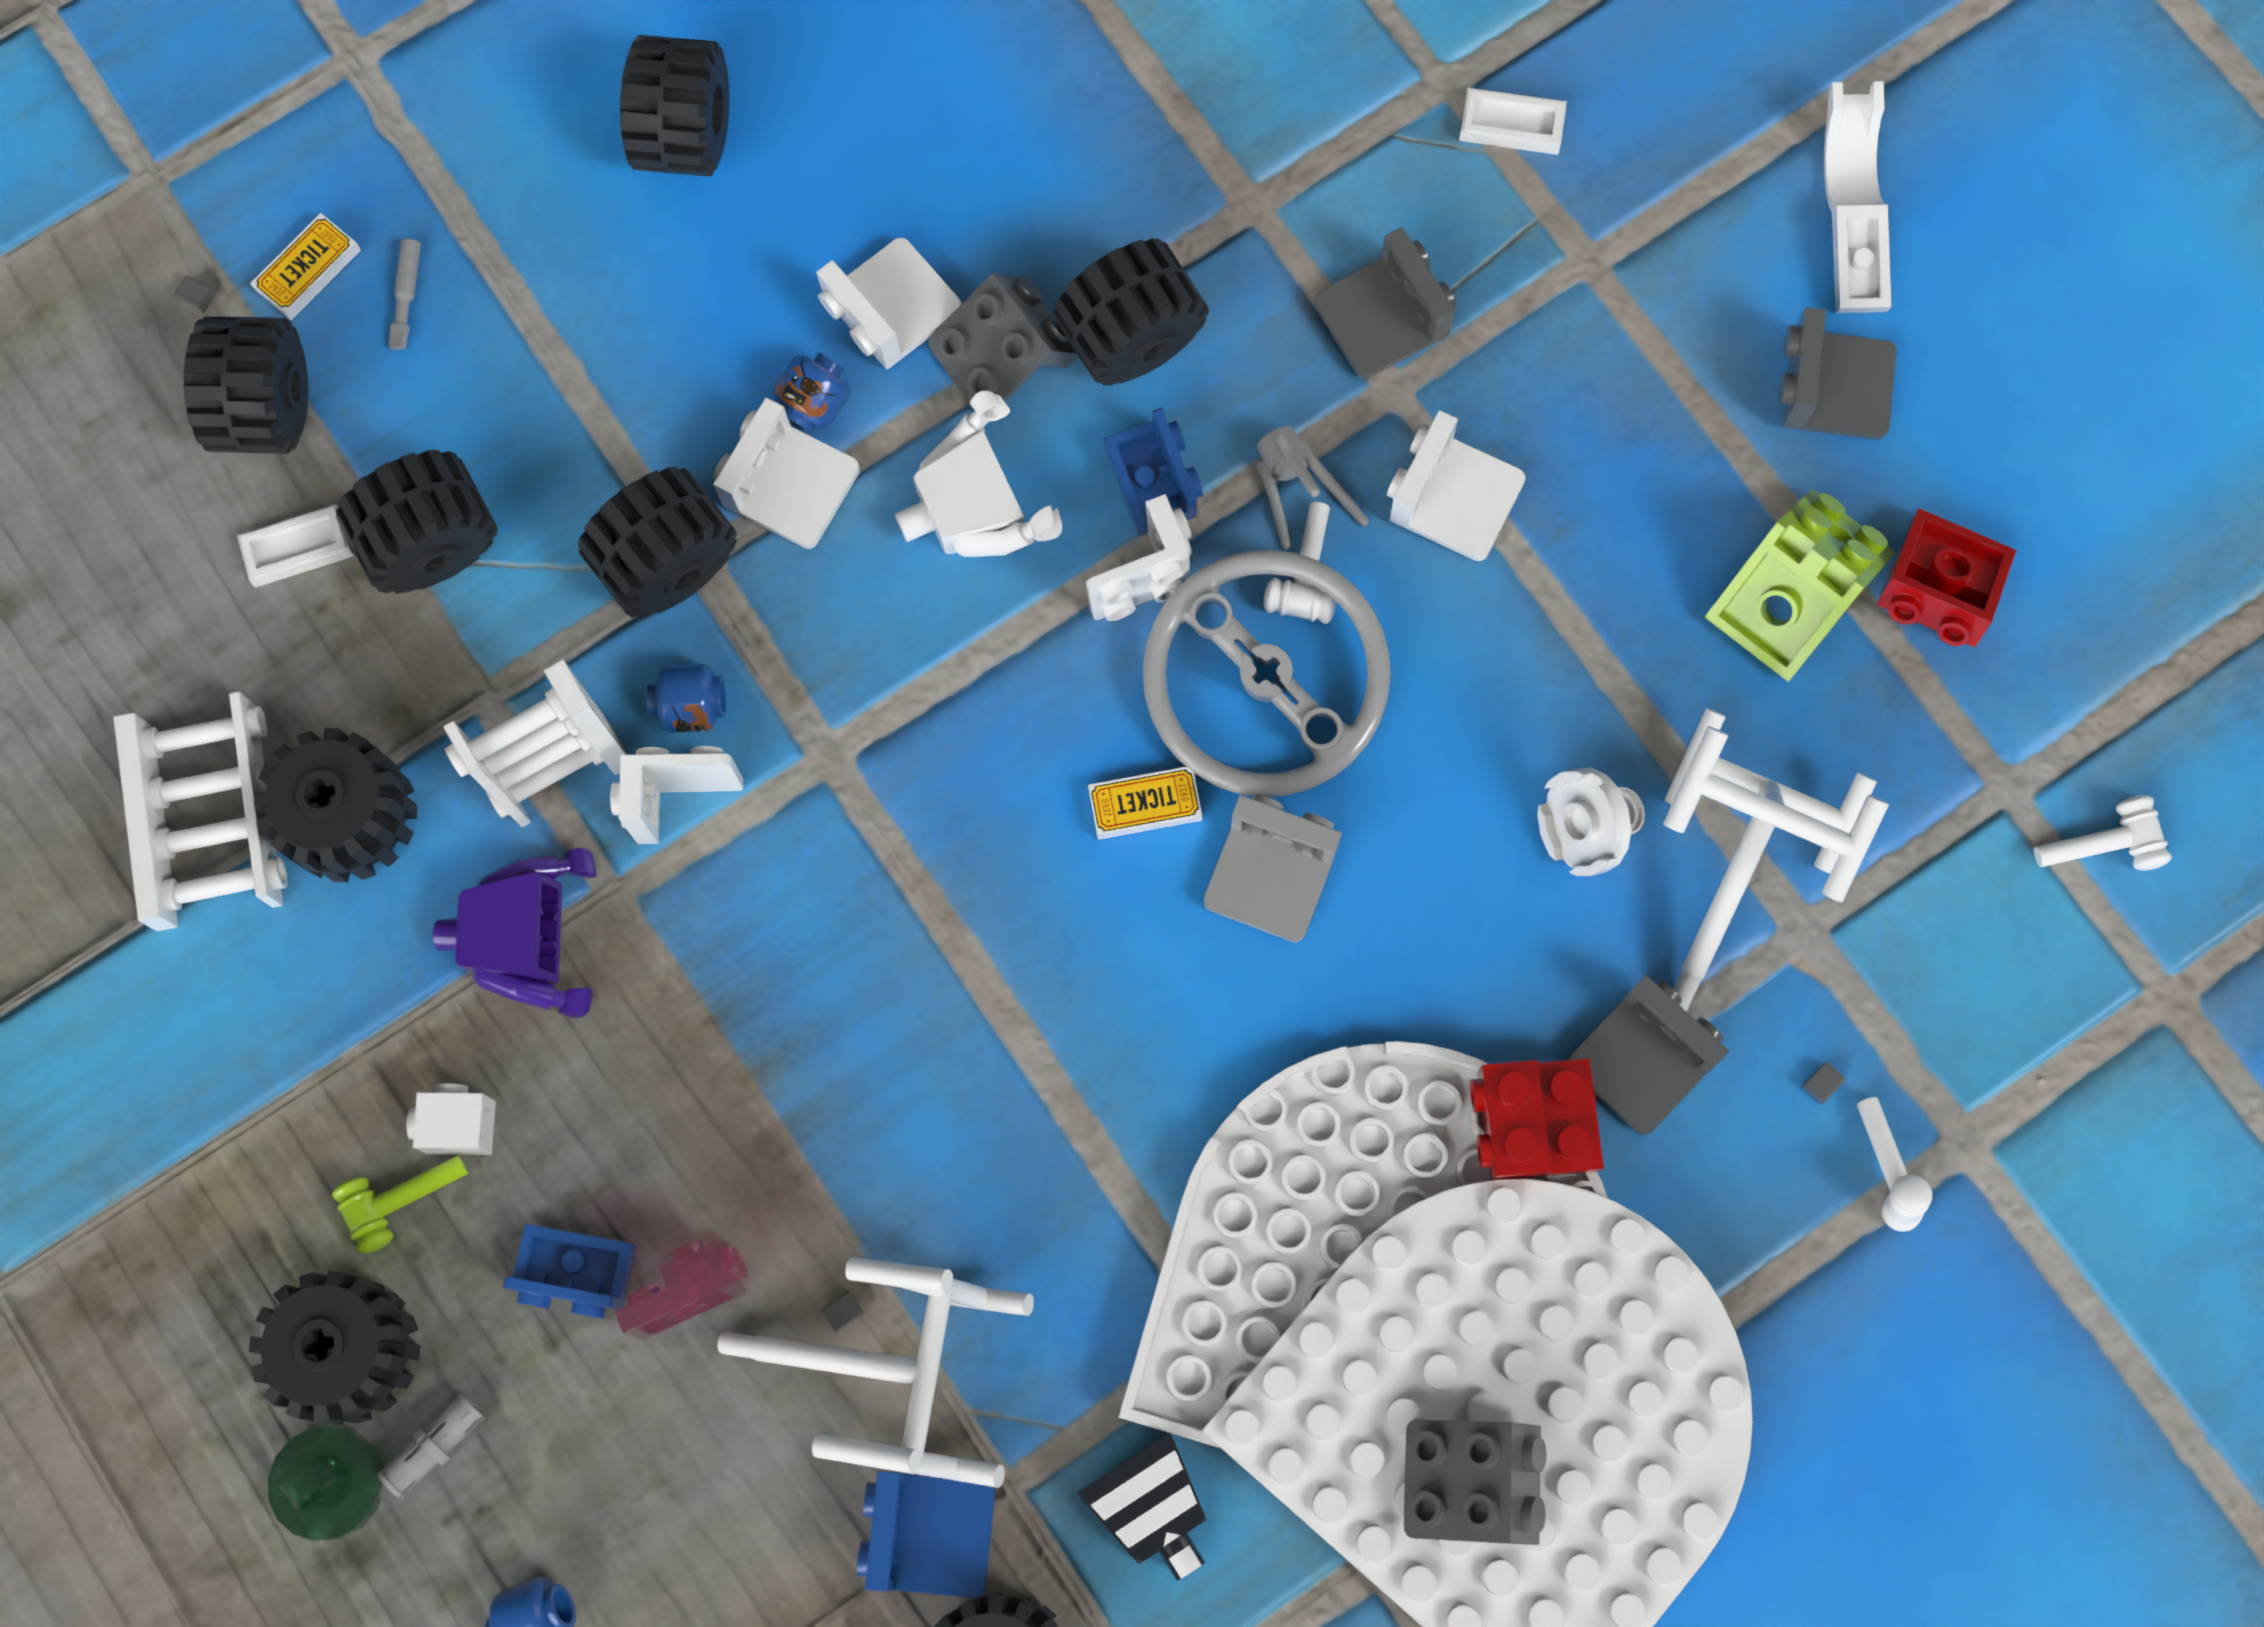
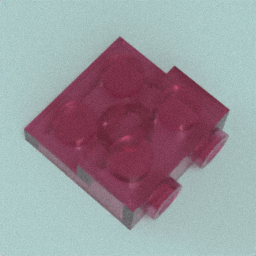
M696 1240L673 1250L670 1253L673 1261L659 1266L667 1288L660 1290L658 1284L642 1288L626 1297L628 1306L614 1311L622 1332L645 1340L747 1294L741 1280L749 1277V1274L736 1246L731 1248L728 1241L719 1245L711 1243L704 1246L702 1240Z

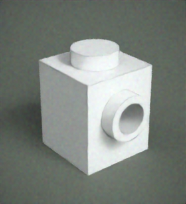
M436 1084L435 1093L417 1092L416 1107L409 1109L406 1124L407 1136L409 1140H413L412 1148L425 1154L492 1155L496 1101L483 1093H468L469 1086L462 1084Z

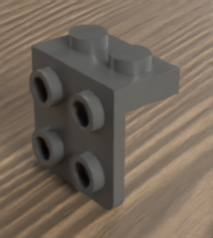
M1403 227L1384 236L1381 259L1318 291L1314 297L1315 309L1356 375L1363 379L1378 374L1450 335L1456 309L1454 295L1444 281L1437 282L1429 269L1430 260L1426 250L1418 240L1411 241Z
M992 273L929 339L931 351L969 402L980 391L993 392L996 395H1000L1004 402H1006L1042 365L1067 368L1078 357V354L1055 320L1054 315H1050L1040 302L1043 299L1042 293L1026 277Z
M1805 307L1797 324L1788 326L1784 341L1783 353L1784 356H1790L1788 373L1784 372L1779 390V404H1785L1783 427L1874 440L1884 438L1890 426L1896 361L1895 345L1886 340L1825 333L1826 309Z
M1647 975L1637 983L1621 1003L1568 1058V1060L1590 1058L1594 1094L1640 1135H1648L1654 1131L1694 1086L1729 1052L1721 1044L1724 1038L1714 1025L1702 1017H1698L1695 1020L1680 1006L1682 999L1671 986L1660 979L1653 982Z
M1421 1419L1410 1421L1406 1428L1404 1531L1406 1535L1415 1539L1539 1545L1540 1532L1544 1528L1546 1519L1545 1505L1540 1497V1472L1545 1467L1547 1456L1546 1445L1541 1437V1426L1488 1421Z

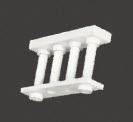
M564 660L544 670L553 687L544 693L546 696L544 700L471 740L454 721L443 726L453 743L444 749L461 777L470 774L486 790L491 803L500 817L504 818L510 815L521 827L531 823L520 803L521 801L591 762L598 765L604 761L613 774L617 775L620 773V755H628L607 718Z
M241 692L229 693L232 717L164 731H158L135 713L113 717L138 921L156 931L178 927L176 910H180L183 903L255 889L257 898L272 908L283 906L281 889L286 888L288 883L286 868L281 857H277L276 849L270 845L273 840L262 834L257 820L264 817L265 814L254 807V793L266 792L267 785L258 779L264 767L261 738L267 736V723L261 707L253 704ZM235 738L239 767L170 781H164L160 777L158 759L163 757V752ZM237 788L242 789L245 817L173 832L166 827L164 809L169 807L170 802ZM248 838L252 868L179 883L172 878L170 859H174L177 852Z

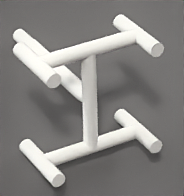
M1709 708L1705 709L1665 796L1664 801L1670 804L1671 807L1663 825L1677 832L1684 833L1701 795L1752 817L1673 987L1682 999L1680 1006L1686 1012L1701 980L1704 979L1774 828L1778 827L1822 846L1814 866L1830 873L1821 893L1833 900L1843 902L1889 806V803L1871 796L1877 781L1858 772L1841 808L1838 809L1720 758V753L1729 736L1720 730L1726 716Z
M851 1257L845 1267V1274L848 1280L896 1286L928 1295L917 1360L909 1357L762 1335L752 1336L732 1332H723L720 1335L718 1351L721 1354L751 1358L768 1363L912 1384L901 1447L818 1434L812 1444L814 1457L999 1488L1002 1485L1005 1477L1003 1465L924 1452L950 1306L1029 1316L1034 1307L1032 1294L985 1288L954 1279L949 1269Z

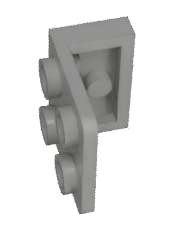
M1255 794L1252 799L1240 795L1232 814L1230 832L1204 896V906L1208 911L1293 943L1300 942L1306 935L1339 848L1342 833L1333 830L1334 824L1321 816L1304 813L1301 818L1282 811L1283 805L1267 796Z

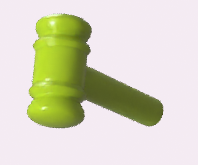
M457 1155L375 1197V1192L369 1190V1180L366 1177H354L340 1183L333 1190L332 1197L339 1202L337 1209L342 1213L351 1233L350 1238L357 1241V1252L368 1254L382 1249L393 1239L392 1231L386 1228L388 1220L384 1219V1216L468 1175L469 1172L461 1156Z

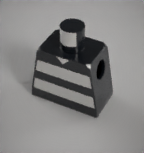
M1170 1433L1078 1492L1081 1499L1138 1564L1159 1552L1174 1578L1178 1581L1206 1563L1188 1535V1532L1207 1519Z

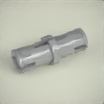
M462 1392L459 1393L457 1398L426 1428L420 1425L412 1433L414 1439L388 1465L376 1474L377 1477L392 1494L402 1500L438 1463L443 1466L451 1458L449 1452L480 1422L486 1419L485 1414L469 1397Z

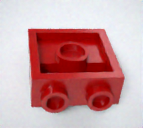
M1918 508L1909 524L1898 556L1889 569L1876 605L1887 609L1889 616L1900 624L1909 625L1917 622L1938 631L1939 638L1948 645L1962 646L1967 644L1975 648L1992 623L2017 550Z
M1590 1058L1538 1063V1060L1487 1064L1482 1065L1477 1071L1478 1079H1470L1472 1109L1474 1113L1482 1112L1485 1133L1477 1135L1476 1138L1480 1168H1489L1490 1181L1598 1172L1604 1169Z

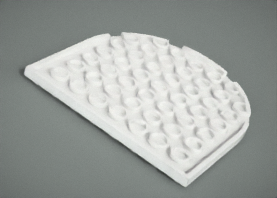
M1394 1041L1385 1042V1044H1367L1349 1048L1345 1046L1314 1055L1284 1069L1262 1083L1244 1098L1220 1125L1213 1137L1210 1138L1190 1175L1181 1200L1119 1418L1220 1448L1202 1432L1204 1427L1345 1260L1370 1234L1393 1216L1419 1201L1453 1188L1490 1181L1489 1168H1480L1477 1155V1135L1485 1134L1482 1112H1473L1470 1098V1079H1478L1477 1071L1482 1065H1487L1488 1063L1455 1050L1421 1043ZM1597 1172L1523 1178L1561 1183L1588 1190L1608 1199Z
M1501 1179L1464 1185L1426 1198L1393 1216L1370 1234L1339 1267L1204 1427L1202 1432L1422 1627H1653L1705 1562L1720 1540L1735 1511L1747 1472L1751 1451L1753 1421L1747 1368L1736 1331L1722 1302L1707 1278L1679 1246L1642 1216L1615 1201L1588 1190L1555 1182L1531 1179ZM1415 1419L1488 1421L1541 1426V1437L1546 1445L1547 1456L1545 1467L1540 1472V1497L1545 1505L1546 1519L1544 1528L1540 1532L1539 1545L1415 1539L1407 1536L1404 1531L1406 1428L1409 1422Z

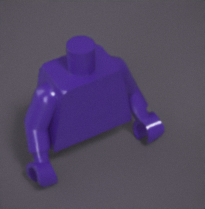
M575 848L565 852L564 858L557 859L556 855L518 859L486 875L480 880L478 886L465 889L459 894L457 918L439 919L435 922L432 935L436 949L439 951L456 950L455 961L457 966L473 972L475 982L484 990L516 1002L547 1010L550 1006L558 1007V1014L573 1018L585 1016L590 1010L592 1000L591 989L573 988L561 991L554 988V984L559 983L562 883L555 879L567 874L587 878L597 877L593 855L585 848Z

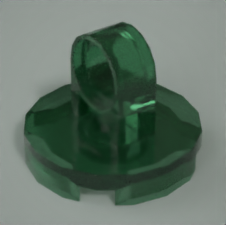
M336 1426L310 1428L291 1438L275 1456L268 1476V1501L277 1521L293 1535L312 1541L343 1539L363 1528L378 1510L381 1501L378 1498L382 1485L376 1474L384 1468V1465L375 1446L360 1433Z

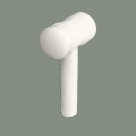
M1321 502L1310 503L1300 555L1319 561L1330 507L1327 504ZM1276 577L1272 578L1266 586L1263 600L1264 609L1267 613L1277 611L1280 616L1288 615L1309 619L1311 622L1318 619L1323 624H1328L1332 620L1337 606V602L1324 591L1294 578V582L1290 580L1282 582Z
M2148 795L2127 798L2116 806V812L2122 817L2119 824L2123 827L2034 847V856L2039 867L2129 847V854L2134 856L2133 867L2137 870L2146 871L2166 865L2172 856L2165 849L2168 842L2164 840L2157 817L2158 811L2153 809L2154 799Z
M1878 1098L1864 1099L1857 1103V1108L1890 1190V1194L1886 1197L1882 1206V1217L1885 1223L1892 1229L1901 1232L1910 1231L1919 1224L1924 1213L1929 1208L1933 1197L1932 1189L1929 1183L1922 1177L1907 1174Z

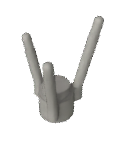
M1283 426L1277 428L1259 441L1257 449L1263 460L1256 465V468L1264 481L1276 531L1278 532L1281 547L1284 550H1288L1291 547V541L1275 481L1276 476H1279L1281 481H1288L1298 476L1310 495L1317 497L1320 494V489L1307 470V467H1309L1361 526L1368 524L1367 516L1314 456L1308 443L1300 441L1293 427Z

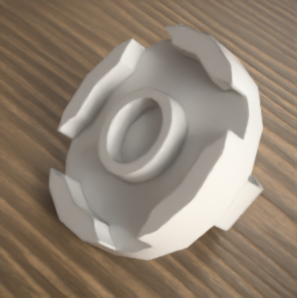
M1592 767L1562 771L1548 780L1545 789H1551L1547 795V802L1538 806L1537 813L1540 836L1548 854L1554 861L1563 859L1569 867L1573 868L1569 873L1575 876H1594L1605 873L1619 865L1629 849L1631 834L1639 831L1644 824L1645 812L1640 797L1627 787L1618 788L1606 774Z

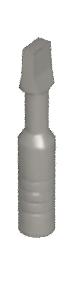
M403 239L400 244L394 289L397 304L394 323L390 324L389 348L394 351L406 349L410 329L407 325L409 305L415 297L421 243L413 239Z

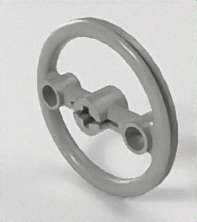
M1277 550L1245 551L1221 558L1199 569L1181 583L1164 603L1152 625L1145 646L1143 662L1144 695L1150 717L1162 741L1184 766H1188L1193 770L1195 775L1212 785L1237 794L1250 796L1255 794L1267 797L1285 796L1309 790L1332 779L1349 766L1368 745L1380 724L1388 700L1391 677L1389 650L1382 626L1371 605L1360 591L1338 571L1316 559L1294 552ZM1275 574L1290 576L1308 582L1324 591L1342 607L1352 620L1361 638L1366 656L1367 681L1365 696L1359 714L1353 724L1347 725L1343 723L1337 713L1331 709L1321 707L1293 678L1292 662L1284 650L1275 645H1261L1232 615L1231 605L1228 600L1220 595L1218 589L1221 585L1249 575ZM1207 604H1217L1224 608L1227 613L1225 622L1216 629L1204 628L1196 620L1199 610ZM1186 622L1190 624L1202 638L1213 640L1238 666L1242 687L1249 696L1257 701L1272 702L1300 731L1301 740L1305 747L1313 752L1315 756L1313 762L1285 772H1248L1219 762L1193 743L1180 726L1172 710L1167 692L1166 667L1168 652L1180 623ZM1236 642H1239L1257 663L1260 662L1266 667L1270 666L1273 662L1278 665L1276 678L1279 681V686L1298 703L1297 705H1294L1276 684L1272 685L1268 680H1264L1260 684L1254 681L1257 677L1254 662L1235 644ZM1325 717L1334 723L1337 734L1331 742L1317 744L1309 739L1306 733V726L1314 718Z

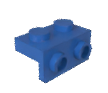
M1163 408L1152 411L1151 422L1104 437L1106 452L1138 537L1148 534L1146 501L1166 494L1172 511L1181 508L1186 520L1197 517V498L1203 496L1202 486L1195 468H1185L1179 453L1186 450L1180 427L1177 421L1168 423Z
M525 1224L513 1277L505 1276L503 1288L518 1292L516 1303L549 1309L552 1299L573 1302L570 1313L604 1319L606 1309L623 1310L637 1246L632 1243Z

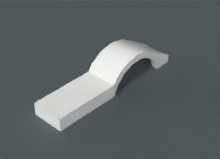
M1884 81L1873 82L1870 85V94L1843 95V82H1832L1829 87L1824 143V180L1829 209L1832 212L1835 313L1887 312L1891 308L1888 204L1882 200L1877 179L1878 134L1885 109Z

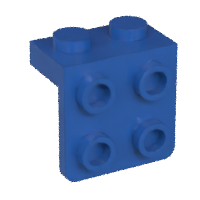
M877 1471L876 1483L867 1482L864 1496L863 1516L872 1518L870 1541L860 1542L857 1559V1576L866 1577L864 1590L881 1592L903 1591L966 1598H978L983 1595L987 1582L995 1488L930 1476Z

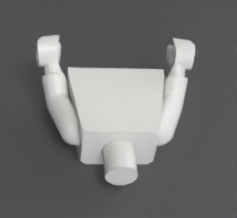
M990 391L978 392L970 401V405L975 411L972 414H965L950 434L920 463L919 471L913 476L915 488L921 502L894 514L906 542L935 531L946 554L958 553L963 557L1004 556L1032 544L1035 540H1052L1061 534L1062 522L1058 508L1052 512L1051 505L1038 511L1029 522H1025L1018 502L984 434V426L989 421H997L1004 418L1010 413V409L1000 395Z

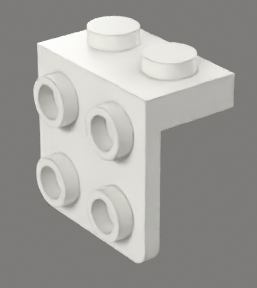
M905 238L893 240L847 276L833 260L816 272L822 290L818 294V298L823 307L835 320L841 317L851 329L849 333L859 349L866 356L873 354L886 370L930 338L961 306L958 296Z
M765 398L757 412L753 410L746 416L739 433L741 439L732 454H725L719 461L714 472L713 485L723 507L803 548L810 549L818 544L860 472L859 464L855 458L791 427L784 406Z
M1439 410L1431 427L1424 423L1420 426L1409 451L1416 455L1408 470L1400 467L1391 482L1387 492V496L1393 498L1389 521L1472 560L1483 561L1491 551L1524 485L1525 474L1522 470L1455 440L1454 435L1458 419Z
M1166 494L1146 501L1148 536L1155 553L1096 575L1086 581L1090 611L1094 620L1106 617L1107 621H1116L1132 614L1136 610V605L1155 599L1156 602H1165L1180 584L1190 577V556L1192 555V550L1188 539L1192 538L1191 531L1182 509L1178 508L1172 511Z
M659 747L639 748L636 750V755H620V783H612L611 811L613 815H619L622 828L627 829L637 844H659L660 793L743 790V777L731 755L723 754V750L718 747H693L690 749V754H669L667 749Z

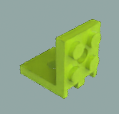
M1813 489L1774 525L1705 616L1707 620L1788 682L1854 600L1896 553L1887 546L1888 541L1882 533L1871 526H1861L1845 514V507L1837 499L1825 493L1819 494ZM1778 595L1787 599L1792 607V617L1786 620L1774 617L1767 607L1768 597Z

